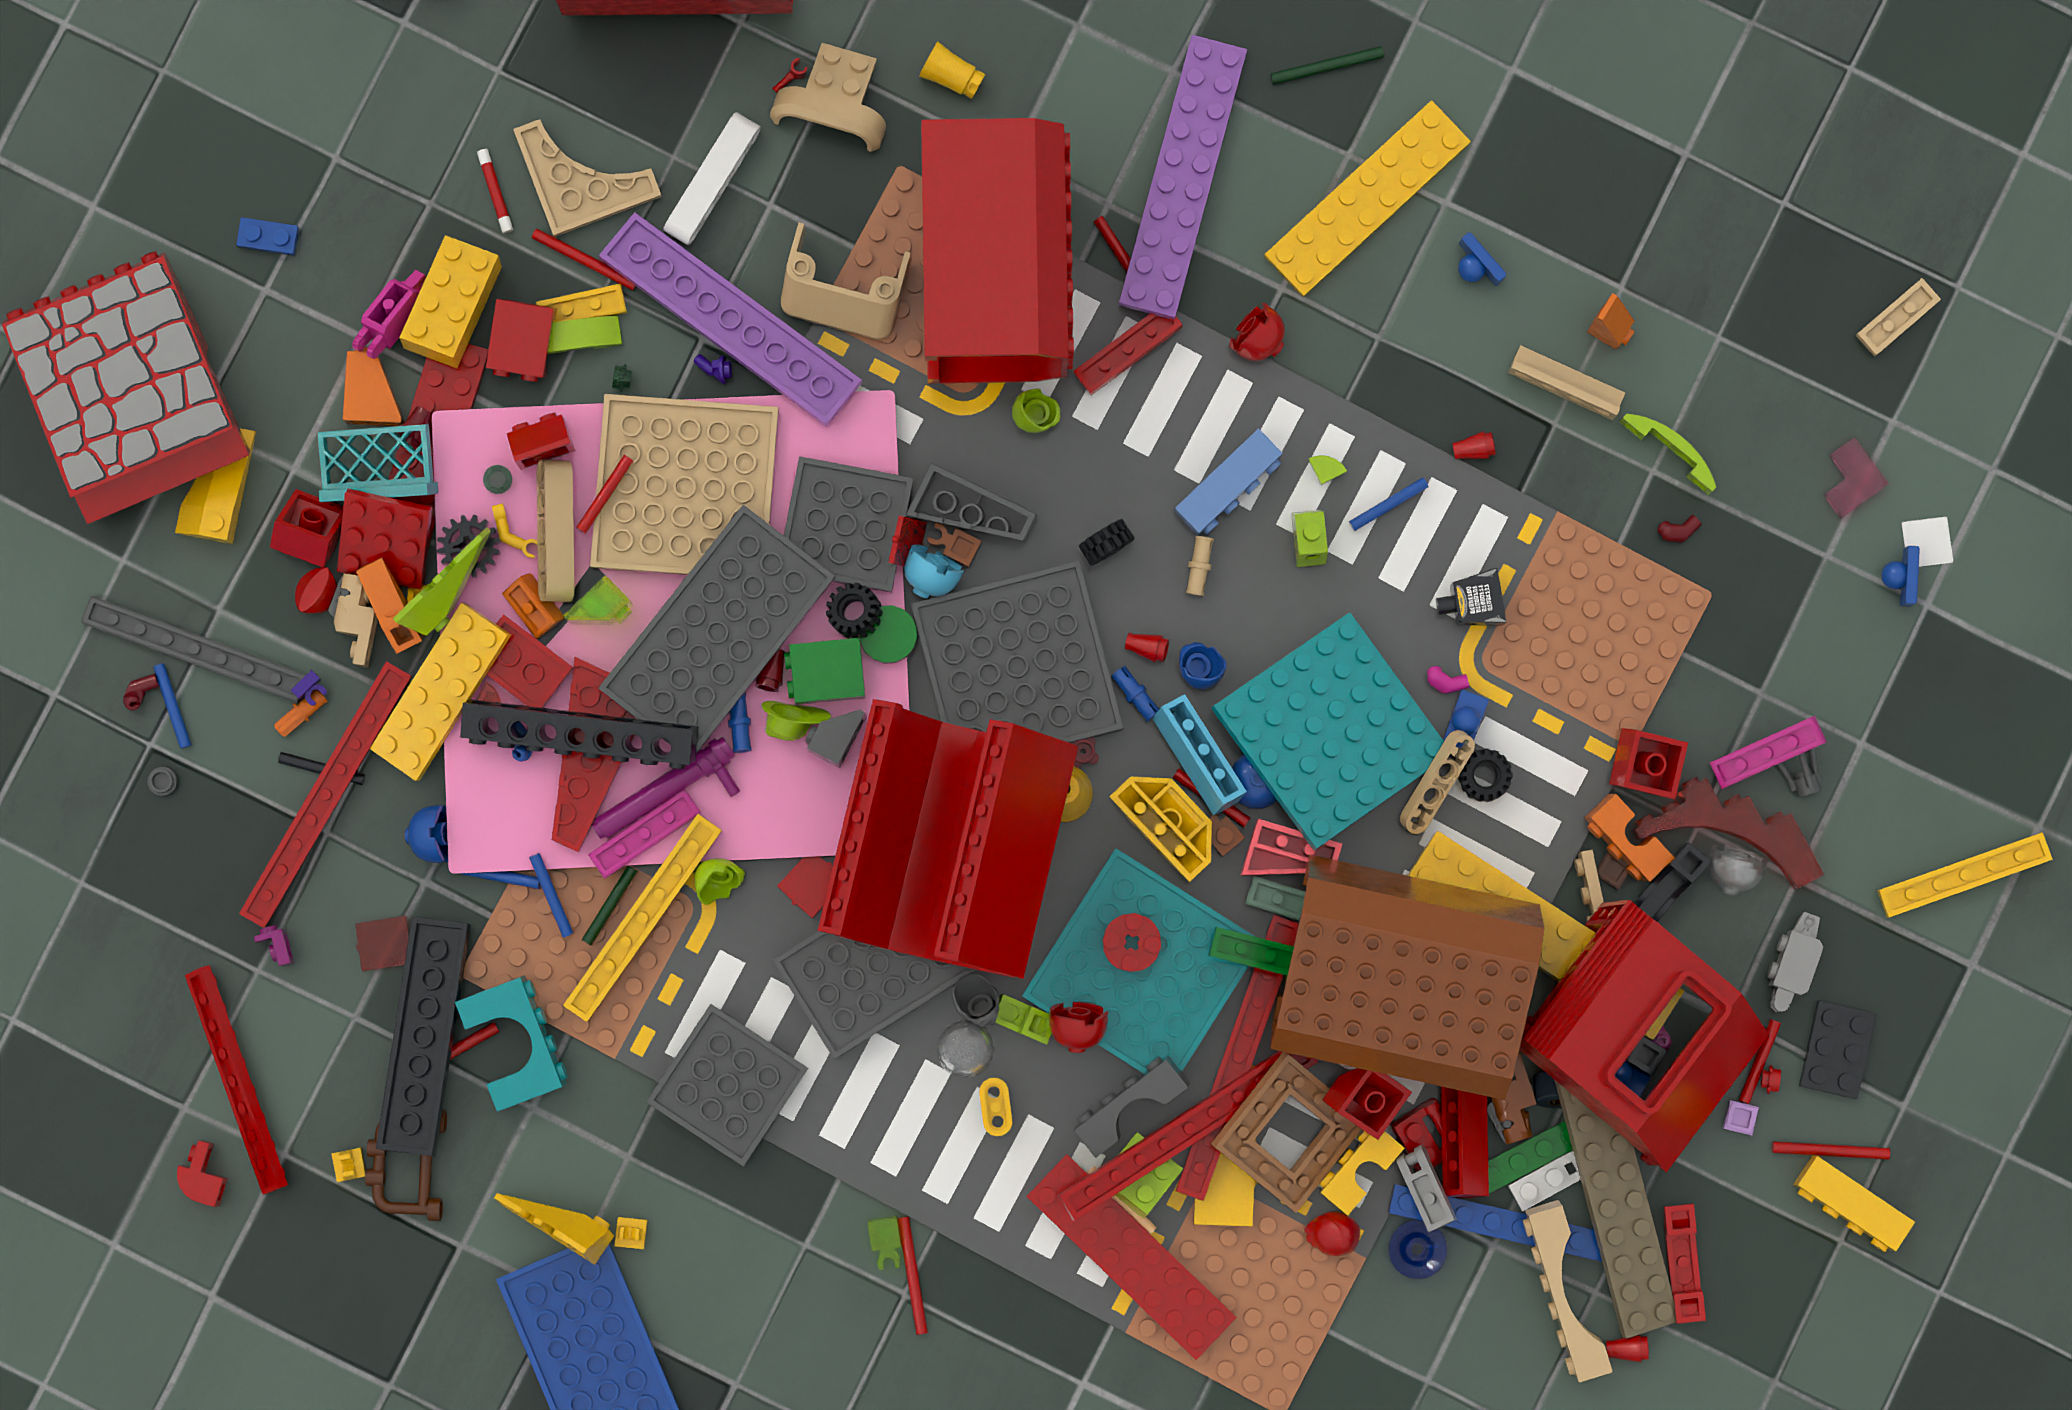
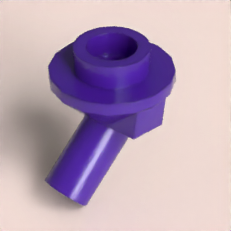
M702 354L695 357L694 363L706 374L714 376L722 384L727 383V378H732L731 361H726L725 356H720L718 360H712V363Z

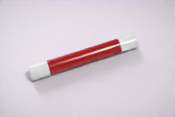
M488 149L479 150L477 155L502 233L512 232L513 227Z

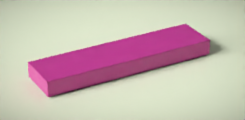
M1814 715L1712 761L1710 765L1721 789L1822 745L1827 741Z
M683 789L589 853L588 856L603 878L606 879L694 819L698 813L701 814V811L686 789Z

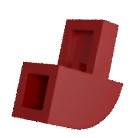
M198 1140L197 1145H192L188 1155V1161L191 1162L190 1167L178 1165L177 1181L182 1192L191 1200L212 1207H219L228 1178L206 1172L214 1143Z

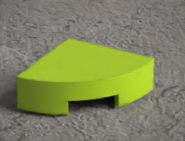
M1318 455L1308 458L1321 485L1347 473L1344 465L1330 456Z

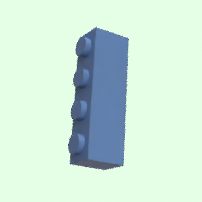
M1258 428L1178 504L1174 512L1197 536L1202 532L1208 535L1219 524L1216 519L1223 512L1229 515L1240 504L1237 499L1244 492L1250 495L1261 484L1258 479L1265 472L1271 475L1282 464L1279 459L1283 453Z

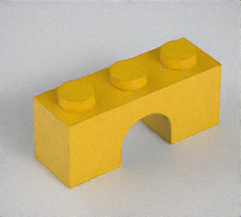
M1363 1131L1357 1138L1361 1143L1356 1149L1352 1151L1349 1148L1339 1159L1338 1162L1342 1164L1335 1173L1329 1171L1319 1183L1323 1187L1319 1192L1347 1216L1367 1194L1358 1186L1355 1180V1172L1358 1166L1364 1162L1371 1161L1386 1171L1404 1150V1147L1385 1131L1379 1140Z

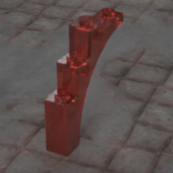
M1696 776L1681 784L1684 790L1678 792L1677 795L1682 804L1679 805L1676 800L1662 807L1663 814L1656 818L1649 814L1636 821L1638 827L1631 830L1636 840L1657 832L1677 828H1705L1727 833L1746 841L1764 853L1782 871L1793 889H1798L1824 875L1792 813L1783 816L1780 811L1765 819L1768 823L1765 825L1749 795L1741 799L1739 794L1724 801L1726 807L1723 808L1707 778L1699 781Z

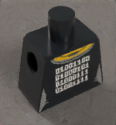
M1498 568L1455 581L1450 585L1452 596L1436 598L1438 615L1455 613L1457 625L1502 626L1506 623Z

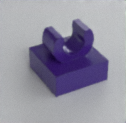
M312 670L291 689L300 700L305 696L306 701L312 706L316 705V702L311 698V693L314 690H319L324 695L327 694V690L318 684L321 681L320 677Z

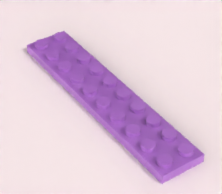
M1196 35L1191 36L1119 306L1168 319H1175L1247 53L1245 48Z
M635 212L599 255L601 261L825 427L831 423L862 384V380Z

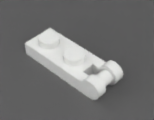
M1573 1150L1507 1185L1521 1211L1534 1206L1581 1180ZM1572 1162L1576 1172L1569 1175L1564 1165Z

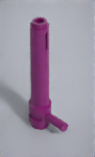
M724 737L718 740L714 738L708 742L709 746L703 750L700 749L696 754V761L691 765H687V768H673L595 818L596 822L592 824V827L599 838L602 839L605 836L609 838L704 776L709 777L715 773L730 797L739 793V787L725 767L731 763L730 759L735 757V754Z

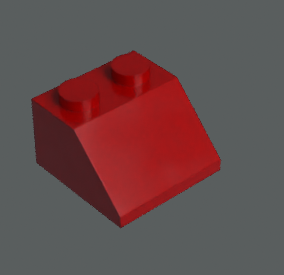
M556 413L546 414L539 418L540 422L529 425L528 422L517 424L512 427V432L507 433L514 461L520 470L537 465L540 459L551 460L575 451L562 414L558 416Z
M295 489L274 522L270 548L324 567L333 554L341 535L343 506L330 501L319 502V497Z
M1355 1068L1340 1075L1322 1101L1379 1140L1412 1091L1387 1074Z

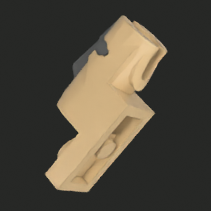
M343 574L328 611L334 617V625L338 633L358 637L357 641L352 642L350 649V658H353V664L369 668L378 619L373 608L367 607V603L370 604V601L359 576Z

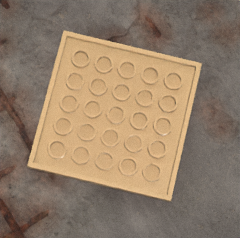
M604 394L596 496L623 455L631 458L633 463L594 521L590 567L688 575L742 505H745L770 525L779 408L774 406Z

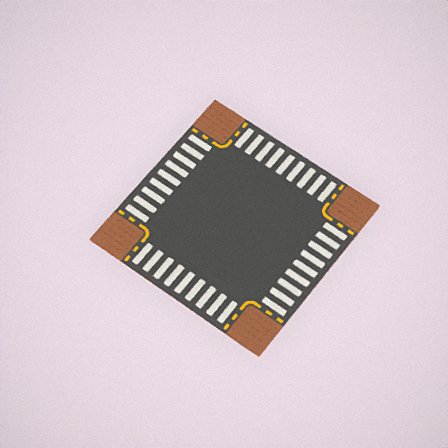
M903 166L897 167L833 284L834 286L869 295L871 285L878 277L889 276L898 278L905 251L911 252L912 262L892 333L883 340H875L812 323L805 338L862 380V384L856 392L891 390L894 392L898 471L901 476L914 478L908 510L931 463L1038 515L1025 541L906 516L907 518L927 523L922 542L923 546L929 547L927 553L936 554L937 551L943 553L946 548L943 545L932 546L927 542L928 536L935 540L940 539L942 536L941 531L934 528L935 523L942 524L947 529V533L951 535L955 528L982 541L969 568L960 564L962 566L961 570H964V573L956 587L948 594L1080 560L1110 678L1118 669L1126 666L1136 681L1146 687L1147 690L1145 692L1158 708L1185 694L1231 768L1234 762L1244 754L1211 708L1350 612L1442 739L1461 690L1447 694L1441 693L1429 684L1427 670L1432 666H1439L1442 672L1451 678L1466 674L1469 688L1463 690L1489 699L1474 739V751L1484 748L1499 751V754L1504 755L1507 758V762L1511 764L1512 768L1510 769L1511 773H1513V778H1511V785L1506 793L1490 802H1478L1476 799L1469 798L1468 794L1461 789V783H1459L1457 778L1426 830L1420 834H1412L1401 825L1400 815L1424 776L1423 774L1330 839L1342 843L1338 861L1407 875L1434 832L1439 831L1552 904L1589 833L1587 828L1589 823L1584 817L1610 793L1613 785L1609 784L1621 729L1643 730L1711 600V592L1464 461L1455 459L1454 456L1268 358L1260 361L1246 360L1229 347L1230 338L1179 311L1176 312V317L1183 324V328L1091 396L1076 378L1073 371L1149 315V313L1119 306L1124 282L1072 256L1071 278L1073 279L1072 337H1074L1073 369H1067V377L1042 382L928 384L924 342L922 176ZM1038 388L1041 389L1044 395L1053 398L1059 403L1061 410L1060 420L1055 426L1050 427L1046 431L1028 433L1019 429L1012 417V406L1015 398L1020 393ZM777 390L774 393V395H782ZM1259 428L1283 453L1279 459L1282 464L1271 475L1265 472L1258 479L1261 484L1250 495L1244 492L1237 499L1240 504L1229 515L1223 512L1216 519L1219 524L1208 535L1204 532L1199 535L1214 539L1209 564L1212 566L1211 571L1207 572L1204 596L1188 594L1186 590L1191 569L1188 567V563L1192 561L1195 536L1197 535L1174 512V509ZM1318 455L1330 456L1341 462L1346 468L1347 473L1321 485L1308 458ZM1422 477L1426 480L1428 488L1358 530L1353 531L1349 524L1350 520ZM1322 510L1324 511L1328 547L1326 565L1297 567L1291 513ZM1123 518L1135 539L1130 544L1124 546L1123 549L1117 551V553L1090 566L1079 548L1080 543L1102 528ZM903 566L905 611L912 617L915 623L911 604L935 598L936 596L930 595L929 598H923L913 592L914 587L909 584L905 577ZM1498 568L1506 623L1504 625H1457L1455 613L1438 615L1436 598L1452 596L1450 585L1453 582ZM917 630L916 644L907 656L909 710L941 721ZM1128 633L1163 635V638L1169 639V649L1165 661L1154 663L1132 651L1125 650ZM1198 642L1204 644L1207 648L1214 647L1225 659V674L1214 687L1207 690H1198L1190 686L1182 677L1179 657L1181 648L1186 644ZM1112 678L1111 682L1124 729L1093 737L1096 740L1094 748L1095 753L1099 755L1098 762L1096 764L1085 763L1077 767L1090 779L1093 788V798L1089 809L1080 818L1070 822H1060L1024 979L980 970L973 972L988 980L996 988L999 997L1002 993L1041 1011L1044 1010L1022 997L1115 848L1255 937L1265 939L1273 915L1296 923L1300 922L1245 904L1253 876H1240L1256 820L1261 819L1298 830L1278 801L1272 806L1263 809H1250L1239 802L1233 805L1251 817L1246 826L1243 827L1227 816L1245 838L1223 857L1211 844V863L1189 882L1153 847L1111 800L1109 796L1131 776L1173 779L1172 777L1178 769L1186 773L1153 719L1146 722L1132 702L1128 703L1125 699L1127 697L1126 694ZM1081 749L1080 753L1085 754L1086 750ZM1452 755L1449 756V757L1452 758L1453 760L1456 759V757H1454V756H1452ZM1450 763L1440 767L1439 776L1448 774L1451 769ZM1482 764L1476 768L1474 778L1479 785L1488 787L1494 784L1496 771L1492 766ZM1173 779L1205 815L1210 818L1211 811L1206 807L1207 805L1203 798ZM1430 788L1425 792L1424 801H1429L1435 796V788ZM1419 804V808L1426 809L1422 804ZM1223 812L1217 814L1219 820L1226 816ZM1412 817L1411 822H1417L1419 817ZM820 856L826 863L831 862V867H833L835 856ZM803 857L732 861L745 870L743 883L738 888L732 889L728 898L717 899L709 905H704L698 899L695 889L694 870L588 1022L564 1007L563 1004L662 864L630 865V867L637 870V873L592 945L587 944L581 939L627 866L622 867L606 879L603 878L597 867L547 869L573 930V934L567 937H562L542 887L535 889L508 883L465 962L464 979L487 990L525 975L526 979L531 980L535 987L537 995L533 998L537 1008L541 1007L543 1009L548 1024L656 1082L660 1081L709 1005H714L809 1068L763 1139L1268 1410H1288L1390 1214L1388 1209L1394 1184L1401 1186L1406 1184L1396 1159L1386 1171L1371 1161L1360 1164L1355 1172V1180L1358 1186L1367 1194L1348 1215L1360 1227L1358 1245L1354 1251L1347 1255L1327 1256L1307 1242V1233L1304 1230L1305 1226L1317 1216L1331 1211L1342 1212L1319 1192L1323 1188L1320 1184L1298 1212L1295 1213L1254 1180L1253 1227L1194 1224L1195 1198L1176 1192L1182 1174L1181 1171L1146 1216L1157 1227L1150 1235L1237 1317L1207 1350L1195 1360L1026 1196L1066 1154L1087 1173L1093 1166L1099 1168L1116 1157L1137 1132L1144 1138L1210 1095L1254 967L1248 966L1183 1069L1182 1073L1190 1082L1189 1087L1166 1105L1148 1098L1137 1099L1127 1104L1119 1115L1118 1123L1121 1133L1119 1141L1095 1158L1074 1131L1076 1125L1079 1124L1076 1119L1089 1109L1095 1112L1102 1106L1099 1102L1112 1091L1117 1095L1125 1089L1122 1084L1134 1074L1140 1077L1143 1073L1099 1045L1087 1048L1083 1053H1073L1068 1051L1067 1047L1060 1045L1052 1034L1046 1045L997 1023L992 1026L987 1024L984 1027L974 1025L972 1022L962 1018L954 1006L952 991L955 984L838 1058L833 1059L772 961L818 930L822 909L811 918L799 906L792 905V900L777 887ZM534 870L514 872L537 877ZM1305 874L1256 876L1306 892V885H1303ZM1283 975L1257 1048L1252 1063L1254 1066L1278 1052V1050L1270 1049L1271 1027L1277 996L1284 993L1285 975ZM1317 1059L1318 1063L1307 1070L1327 1087L1331 1088L1340 1075L1355 1069V1067ZM1389 1075L1412 1091V1093L1385 1132L1400 1144L1390 1125L1431 1098L1437 1099L1440 1104L1439 1110L1442 1114L1441 1086ZM989 1078L1003 1080L1009 1091L1012 1126L1002 1136L989 1134L983 1125L979 1090L982 1083ZM991 1087L988 1090V1094L991 1098H997L1000 1091L997 1087ZM1289 1095L1256 1137V1143L1290 1170L1326 1124L1294 1097ZM1427 1115L1422 1119L1430 1134H1432L1435 1125L1430 1116ZM1001 1116L993 1117V1126L1001 1127L1004 1121ZM1361 1130L1359 1132V1134L1355 1137V1139L1344 1151V1153L1349 1148L1352 1151L1356 1149V1147L1361 1143L1359 1140H1357V1138L1364 1130ZM1191 1146L1171 1158L1183 1169ZM1339 1159L1330 1169L1333 1173L1342 1165L1338 1162Z

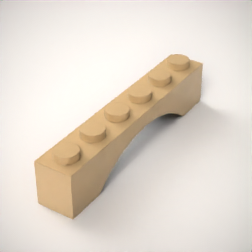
M1559 1200L1525 1210L1527 1219L1522 1220L1527 1237L1533 1236L1535 1247L1531 1248L1535 1264H1541L1544 1274L1540 1275L1539 1278L1544 1293L1550 1292L1552 1302L1548 1303V1308L1552 1319H1558L1561 1330L1556 1331L1561 1348H1567L1569 1357L1564 1360L1569 1375H1575L1578 1382H1583L1612 1373L1604 1343L1576 1319L1565 1297L1562 1283V1260L1571 1232L1562 1204Z

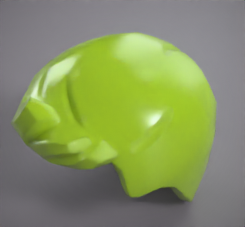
M1036 388L1023 391L1015 398L1012 406V417L1019 429L1028 433H1039L1048 430L1059 422L1061 410L1056 400L1044 395L1041 389Z
M715 858L703 861L697 866L694 874L695 889L699 901L704 905H709L717 899L728 898L731 890L738 888L743 883L745 870L726 859Z

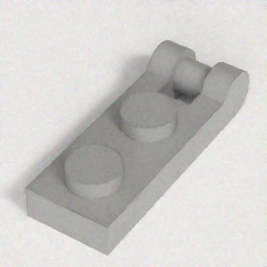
M1425 1146L1415 1147L1414 1152L1408 1155L1405 1153L1399 1155L1396 1158V1162L1428 1232L1437 1230L1457 1220ZM1419 1162L1422 1170L1414 1173L1412 1165Z

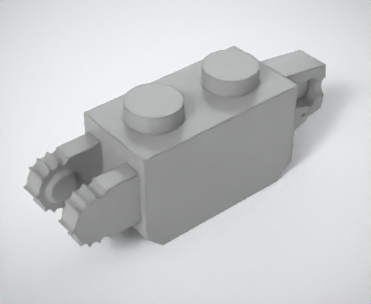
M1802 912L1793 930L1787 931L1786 935L1782 934L1776 949L1780 951L1777 962L1771 963L1767 973V978L1770 979L1768 986L1774 988L1771 1001H1769L1770 1008L1774 1012H1786L1788 1007H1790L1789 1004H1791L1793 996L1808 992L1823 945L1820 940L1816 939L1820 918L1810 913Z

